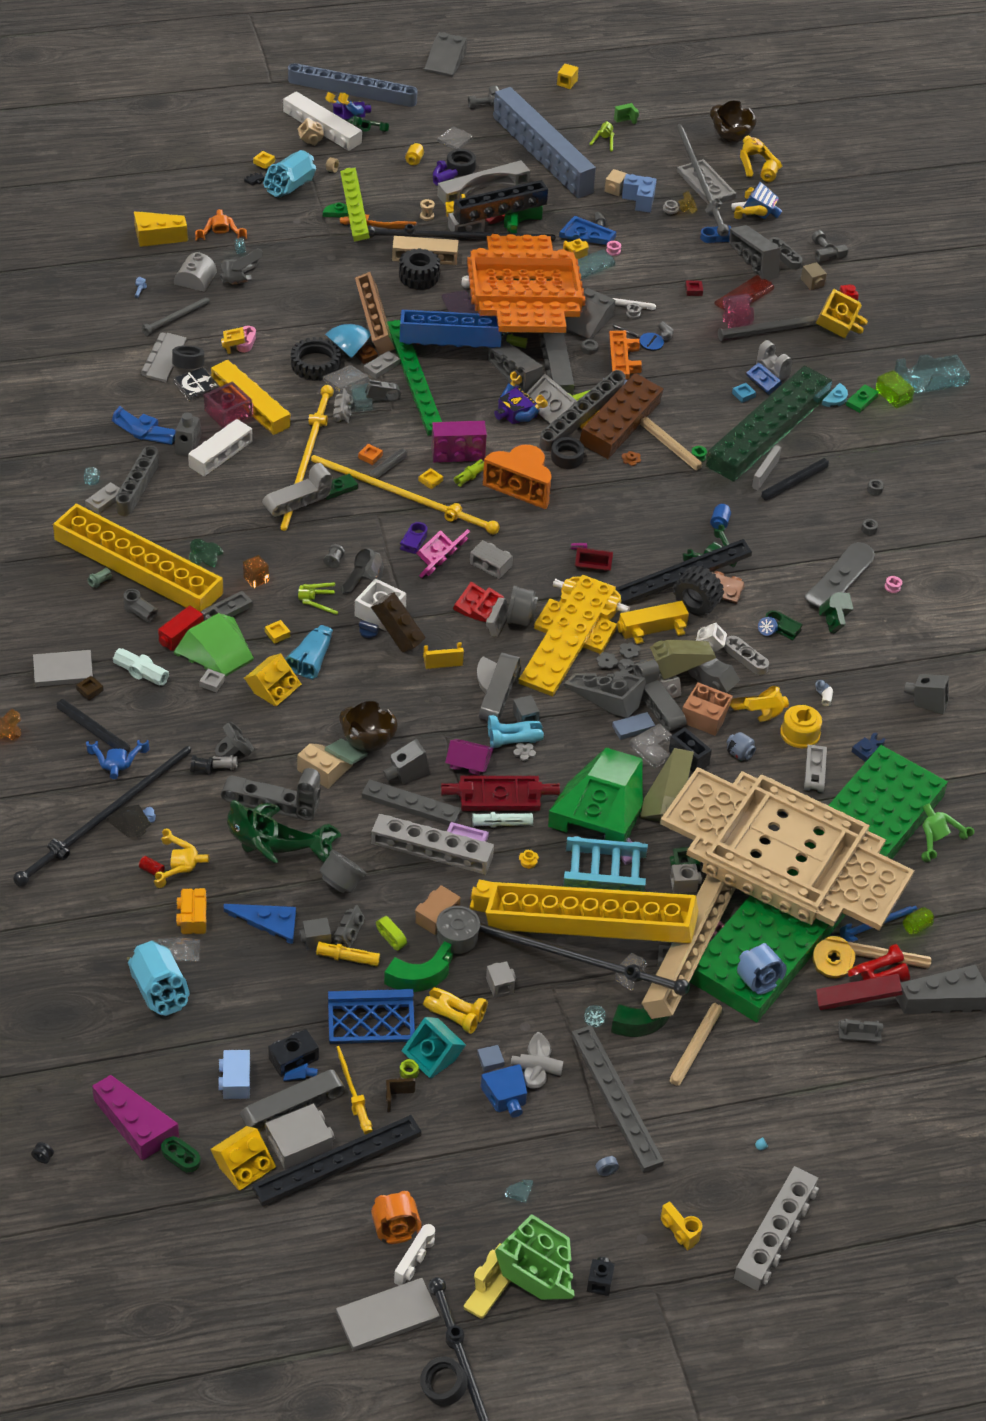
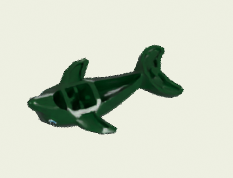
M232 800L230 803L231 810L227 815L229 831L242 843L243 850L249 853L257 849L274 864L278 860L273 853L291 852L310 848L324 863L330 855L329 852L333 850L332 842L334 839L341 837L339 830L330 824L321 826L311 834L287 827L271 818L280 811L278 806L271 803L259 804L254 809L246 808L239 801Z

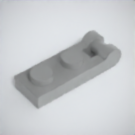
M808 744L804 790L810 791V789H814L817 792H824L827 747Z

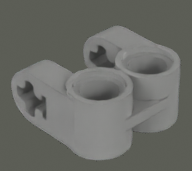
M766 340L759 347L756 364L758 362L781 381L789 378L792 359L786 354L777 357L775 355L776 346L769 340Z

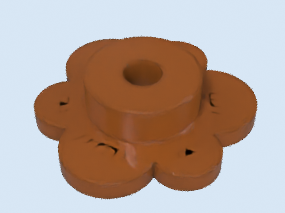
M629 451L622 454L623 463L635 466L641 462V455L639 453Z

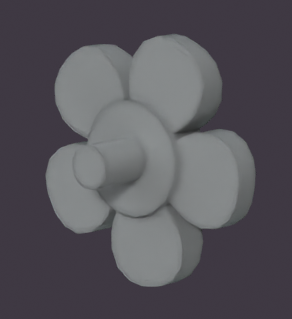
M518 743L513 754L516 757H520L522 761H527L529 757H535L536 752L533 750L532 744L527 743L524 745L523 743Z

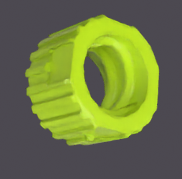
M407 1059L401 1063V1078L416 1079L418 1077L419 1066L414 1060ZM406 1068L413 1069L412 1072H406L405 1070Z

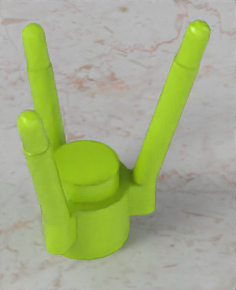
M608 121L603 123L589 145H592L600 135L603 138L610 137V151L612 152L614 137L612 124Z
M335 583L300 585L298 599L303 600V604L311 605L336 615L338 614V611L311 601V599H315V594H334V590H315V588L335 586Z

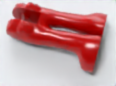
M897 944L891 945L886 955L856 965L847 971L848 977L861 973L863 980L899 974L901 982L910 981V973L906 963L899 964L880 973H873L879 968L904 961V955Z

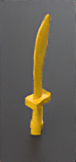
M337 1046L340 1064L353 1096L351 1097L353 1115H358L361 1129L366 1135L373 1132L371 1121L366 1114L364 1095L357 1096L340 1047Z

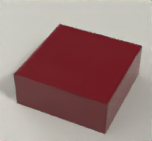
M686 280V296H703L702 281Z

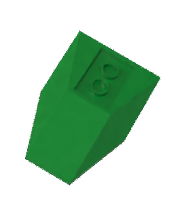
M605 748L568 782L549 810L548 827L567 832L570 824L573 823L605 833V840L627 842L643 805V758Z

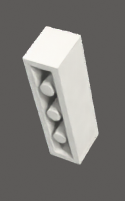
M236 419L188 454L189 467L202 476H206L253 441L252 428Z

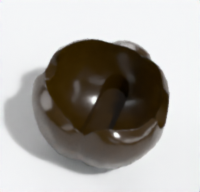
M728 101L723 105H715L710 110V117L713 120L716 132L727 141H742L746 136L750 135L757 122L754 112L749 107L744 109L740 101Z
M364 701L355 707H347L339 715L346 739L354 748L362 751H376L384 748L397 731L398 722L395 715L389 709H387V712L380 709L379 703L376 701Z

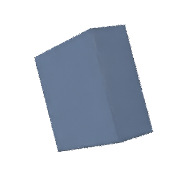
M498 1045L478 1049L477 1055L483 1071L504 1067V1059Z

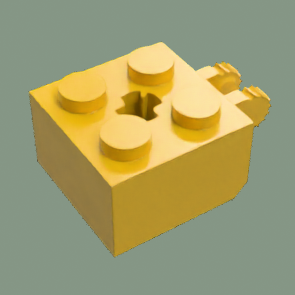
M833 289L823 306L816 324L845 338L850 330L862 334L864 329L858 324L865 326L868 321L858 315L862 306L859 301Z

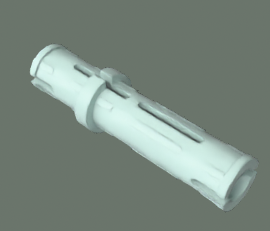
M490 812V814H473L472 823L473 826H490L491 828L515 825L533 826V814H495V812Z

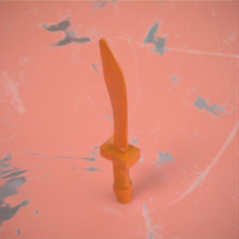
M365 214L367 226L403 230L407 224H413L414 226L417 224V222L371 221L368 220L369 215ZM341 217L340 224L349 225V217Z

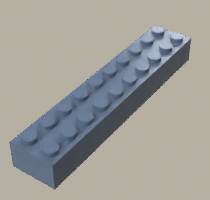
M511 87L496 91L494 119L577 198L594 193L596 167Z

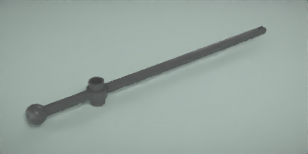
M678 124V131L708 201L705 212L710 216L714 215L718 225L717 233L720 236H726L729 233V227L723 223L718 211L722 202L718 198L713 199L684 127Z

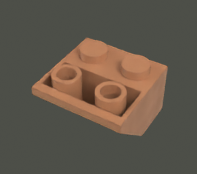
M698 682L682 709L686 717V725L716 736L724 722L733 696Z

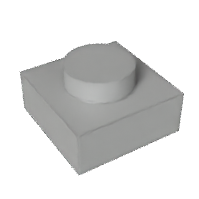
M208 669L200 679L199 686L217 693L225 681V674Z

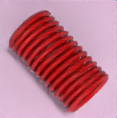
M143 856L139 862V868L152 875H155L157 872L164 873L165 866L147 856Z

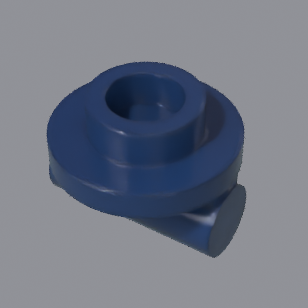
M364 620L360 621V634L363 637L372 638L378 634L379 625Z

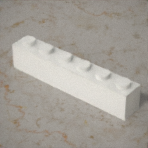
M294 92L283 99V112L302 123L306 118L320 123L324 136L346 150L350 151L362 143V130L302 94Z

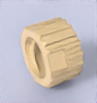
M330 157L326 162V170L336 173L339 167V160Z

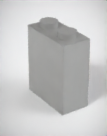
M314 1103L266 1123V1136L284 1169L333 1149L334 1133L331 1127L327 1128L322 1111H318Z

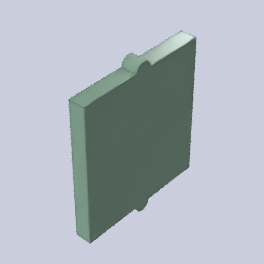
M342 738L325 747V751L351 765L368 755L367 752L354 748Z

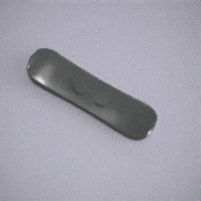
M861 542L851 544L825 576L805 594V600L820 608L821 604L834 593H845L873 561L875 556L874 549L868 544Z

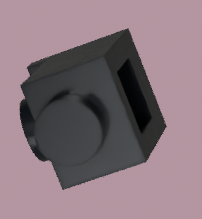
M599 1257L597 1260L592 1259L587 1292L609 1296L615 1263H611L610 1259L606 1257Z

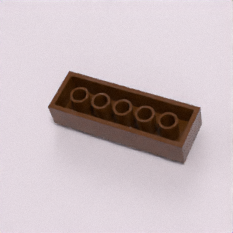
M634 373L582 428L579 441L585 447L609 459L637 429L641 419L648 417L660 404L664 388Z

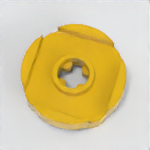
M837 936L825 938V940L816 945L813 952V963L816 971L829 978L845 977L848 973L847 971L853 967L855 962L853 948L845 939ZM832 953H836V957L840 959L832 962L828 955L831 956Z

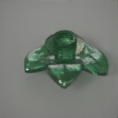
M194 539L190 543V562L196 565L203 562L211 567H216L217 556L223 554V549L219 545L212 542L206 543L202 539Z

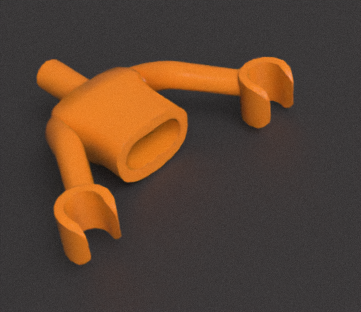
M221 209L217 210V215L209 218L204 230L199 229L195 231V240L198 238L205 240V235L210 230L211 224L214 233H226L229 231L230 225L231 229L237 234V239L241 236L247 239V230L244 228L238 229L232 218L223 215Z

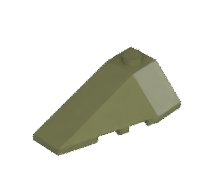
M674 748L644 798L640 818L657 822L661 821V818L689 779L693 751Z

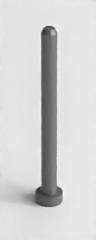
M205 297L150 325L146 323L142 325V331L146 336H149L153 330L208 304L210 300Z

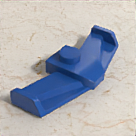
M121 406L113 414L112 422L138 439L171 445L175 441L176 430L158 427V419L142 414L137 419Z

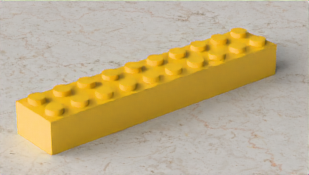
M78 504L71 507L53 523L54 539L186 608L190 605L201 612L210 607L223 594L222 577Z
M495 882L486 909V917L489 926L508 931L692 943L699 911L696 895Z

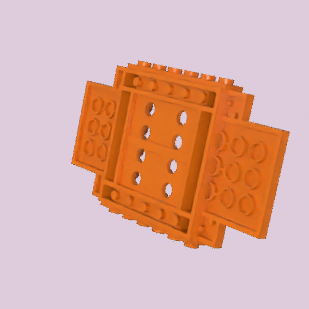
M492 234L487 236L488 250L478 248L477 250L470 251V257H467V267L471 289V304L475 305V311H478L480 316L497 317L498 332L566 333L565 317H580L582 306H585L584 288H582L581 273H579L578 259L575 258L574 252L563 249L553 251L551 236H515L513 234L500 236Z

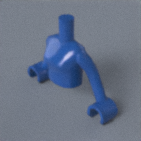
M137 740V746L129 754L124 749H111L107 751L105 759L98 748V741L93 745H90L89 741L86 742L87 752L89 754H96L101 767L111 771V779H117L119 771L129 768L138 752L146 753L150 750L149 740L143 744L140 743V740Z

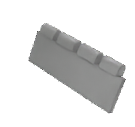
M160 333L143 366L141 374L146 376V378L166 383L174 367L172 364V350L177 346L184 345L186 337L171 333Z

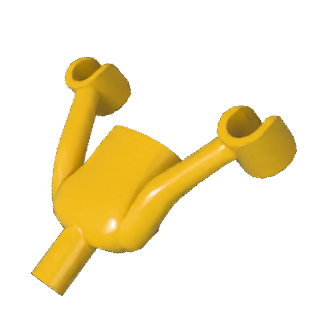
M164 829L162 831L164 837L161 838L164 845H169L173 842L185 849H175L172 851V869L165 873L157 872L155 874L157 880H154V884L157 888L164 887L166 885V878L178 873L191 872L195 868L196 863L209 862V854L198 855L193 845L173 836L169 829Z

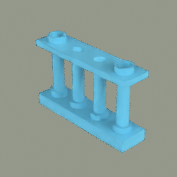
M577 836L567 837L566 851H572L571 871H565L563 887L644 892L646 878L639 877L640 858H646L648 844L585 839ZM580 852L592 853L590 874L579 872ZM600 854L612 855L611 875L599 874ZM620 856L632 857L631 877L619 876Z

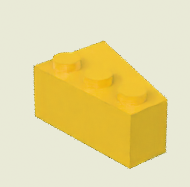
M134 211L135 230L140 247L188 241L185 216Z

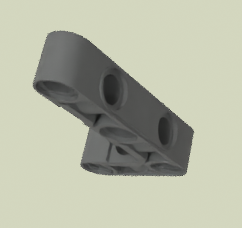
M312 768L304 769L297 786V791L237 776H229L221 791V797L228 802L236 800L242 805L252 808L257 807L259 804L271 803L279 807L280 811L277 814L309 821L314 818L320 803V774Z

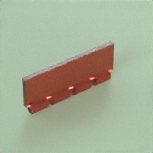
M756 275L716 300L714 304L727 312L731 311V313L736 314L772 291L774 285L772 282L761 279L760 276Z

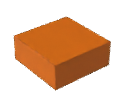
M367 444L358 453L359 459L371 465H374L383 456V450Z

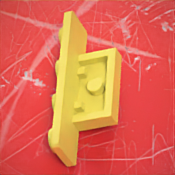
M491 1250L485 1264L477 1268L474 1274L476 1290L464 1304V1310L480 1319L485 1317L511 1282L502 1275L495 1250Z

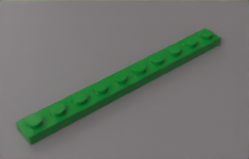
M400 320L388 321L396 354L400 358L402 370L427 436L432 435V422H442L413 345L400 342Z

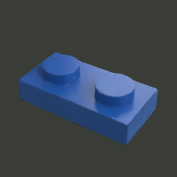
M759 362L746 372L747 377L769 395L782 385L781 380Z

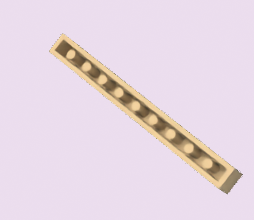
M709 875L706 876L696 896L699 912L692 943L673 942L656 974L657 976L674 981L685 979L689 983L736 889L735 887L729 886ZM652 983L642 1004L651 1019L671 1016L674 1014L682 996L677 995L674 989Z

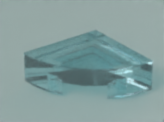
M522 1180V1182L510 1185L505 1192V1197L526 1203L533 1186V1180Z

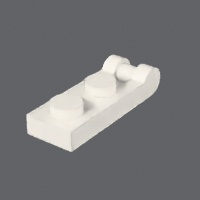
M426 1224L421 1228L395 1270V1284L400 1286L406 1280H411L415 1272L414 1267L417 1262L421 1263L426 1255L425 1249L434 1245V1226Z

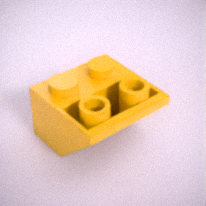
M281 653L268 657L244 678L254 694L273 706L279 705L302 685Z
M246 1126L210 1149L219 1168L238 1190L245 1188L276 1167L257 1128Z

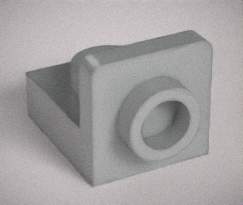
M659 674V681L672 698L681 696L680 678L675 675L664 680L662 675Z

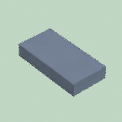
M648 712L612 723V727L620 740L655 730V724Z

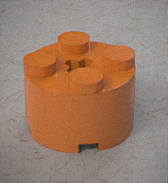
M401 1191L387 1196L380 1195L375 1199L371 1214L377 1236L381 1241L385 1239L389 1244L403 1243L412 1238L411 1234L415 1231L417 1233L420 1231L422 1224L414 1198L410 1196L408 1191Z

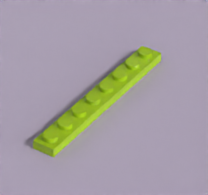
M356 167L346 168L340 172L354 242L369 239L370 237Z

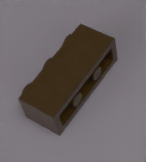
M395 592L381 597L371 606V609L401 652L414 649L426 638Z

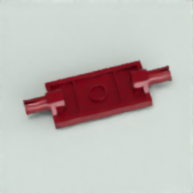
M460 776L459 783H441V796L459 795L461 797V811H540V797L542 795L559 796L560 783L542 784V782H539V776Z

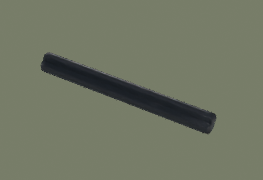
M826 458L820 459L763 490L761 497L764 500H768L824 470L829 466V461Z
M65 699L57 702V709L114 749H124L127 753L130 752L131 749L128 743Z

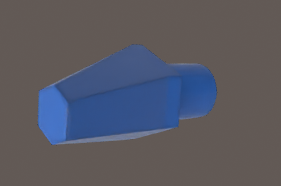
M304 1064L285 1073L283 1081L306 1079V1076L314 1077L318 1074V1069L308 1068V1064Z

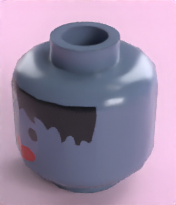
M738 732L735 735L732 734L727 739L728 753L740 761L750 759L756 751L754 740L742 732Z

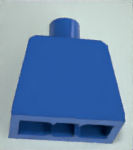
M518 1064L481 1074V1089L497 1112L508 1110L513 1118L520 1116L523 1113L521 1106L526 1104L527 1090L521 1065Z

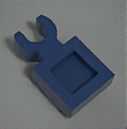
M873 733L870 740L864 737L855 744L851 752L866 762L880 745L884 746L885 738L878 741L876 740L878 733Z

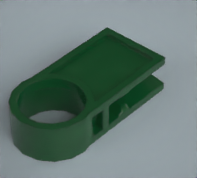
M769 611L765 616L779 620L776 632L792 641L802 631L801 627L803 624L778 611Z

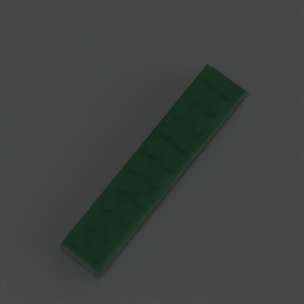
M804 365L708 450L706 467L735 482L822 403V400L830 393L832 379Z

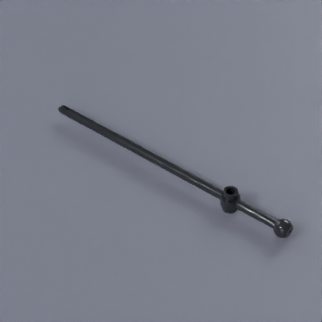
M413 224L405 225L403 230L374 229L372 226H367L370 238H373L375 235L487 239V236L492 234L500 236L513 234L515 236L547 235L551 236V241L556 239L553 234L415 230Z
M184 747L63 842L56 839L51 840L47 846L50 852L25 871L16 872L13 877L14 883L17 886L23 887L28 884L29 877L55 857L61 860L67 859L70 855V850L67 849L69 846L191 753V747Z
M480 923L479 931L624 974L632 982L644 980L674 989V992L679 996H684L689 992L690 985L685 979L670 980L643 972V969L636 964L623 966Z
M435 1277L429 1281L428 1289L431 1294L436 1295L447 1327L446 1343L455 1350L459 1364L467 1375V1387L479 1421H489L462 1345L464 1342V1332L460 1326L455 1325L444 1294L446 1283L442 1278Z

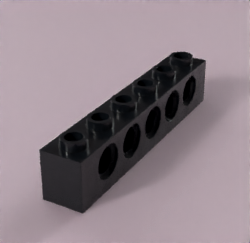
M542 180L456 199L454 200L453 216L461 225L547 205L548 188Z

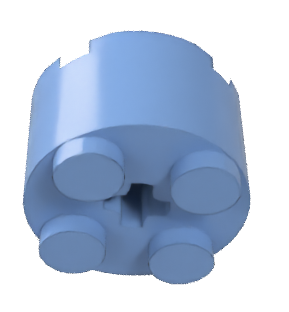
M766 943L750 951L742 952L739 957L740 962L737 967V973L753 992L756 991L757 994H764L773 990L777 986L775 982L779 978L782 980L786 974V965Z

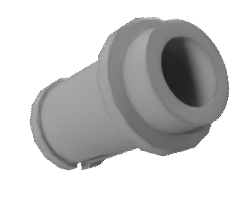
M213 756V769L231 768V770H234V768L238 767L237 756Z

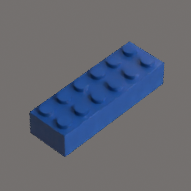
M401 310L400 342L405 344L420 343L422 345L437 344L439 346L454 345L457 347L467 345L474 348L480 346L488 348L501 347L502 332H498L496 316H480L478 313Z

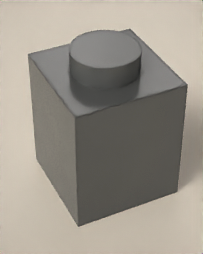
M531 695L513 700L512 713L517 722L539 721L540 711Z
M327 918L303 921V930H299L301 942H305L306 950L317 949L319 941L331 944V932Z

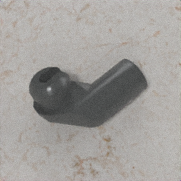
M664 321L660 322L658 328L663 331L661 333L662 339L665 341L672 339L674 330Z

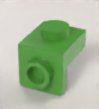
M632 103L615 107L614 120L616 123L631 120L633 124H637L639 112Z

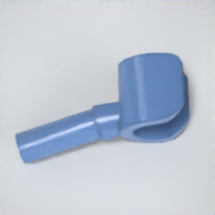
M138 277L135 285L138 286L135 294L136 298L139 297L141 290L147 287L146 279Z
M147 807L145 810L129 809L128 811L129 814L144 816V821L147 823L155 821L156 815L152 807Z

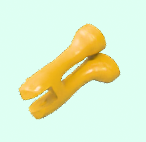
M432 988L429 991L430 996L425 997L423 1005L430 1012L449 1018L461 1025L463 1030L470 1034L476 1030L478 1022L482 1021L488 1006L486 999L478 998L472 1004L439 988Z

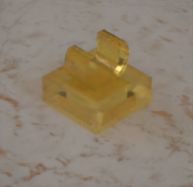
M688 190L683 193L684 199H681L678 203L682 212L689 209L691 213L697 211L696 203Z

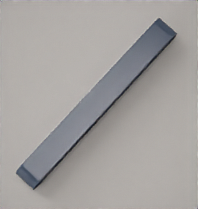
M295 63L288 66V81L292 84L342 94L346 93L352 96L413 107L417 104V88L413 86Z

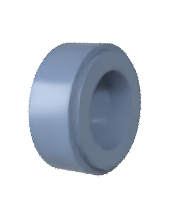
M609 1156L599 1160L595 1167L599 1175L608 1176L616 1172L619 1165L615 1157Z

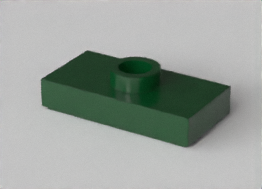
M350 474L333 479L331 491L326 500L358 489V483Z

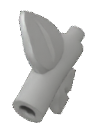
M537 1032L529 1042L527 1049L529 1055L521 1054L520 1057L512 1056L511 1064H520L521 1068L525 1069L523 1077L525 1085L529 1088H540L543 1086L547 1079L546 1072L559 1076L562 1074L564 1061L550 1058L551 1045L540 1032Z

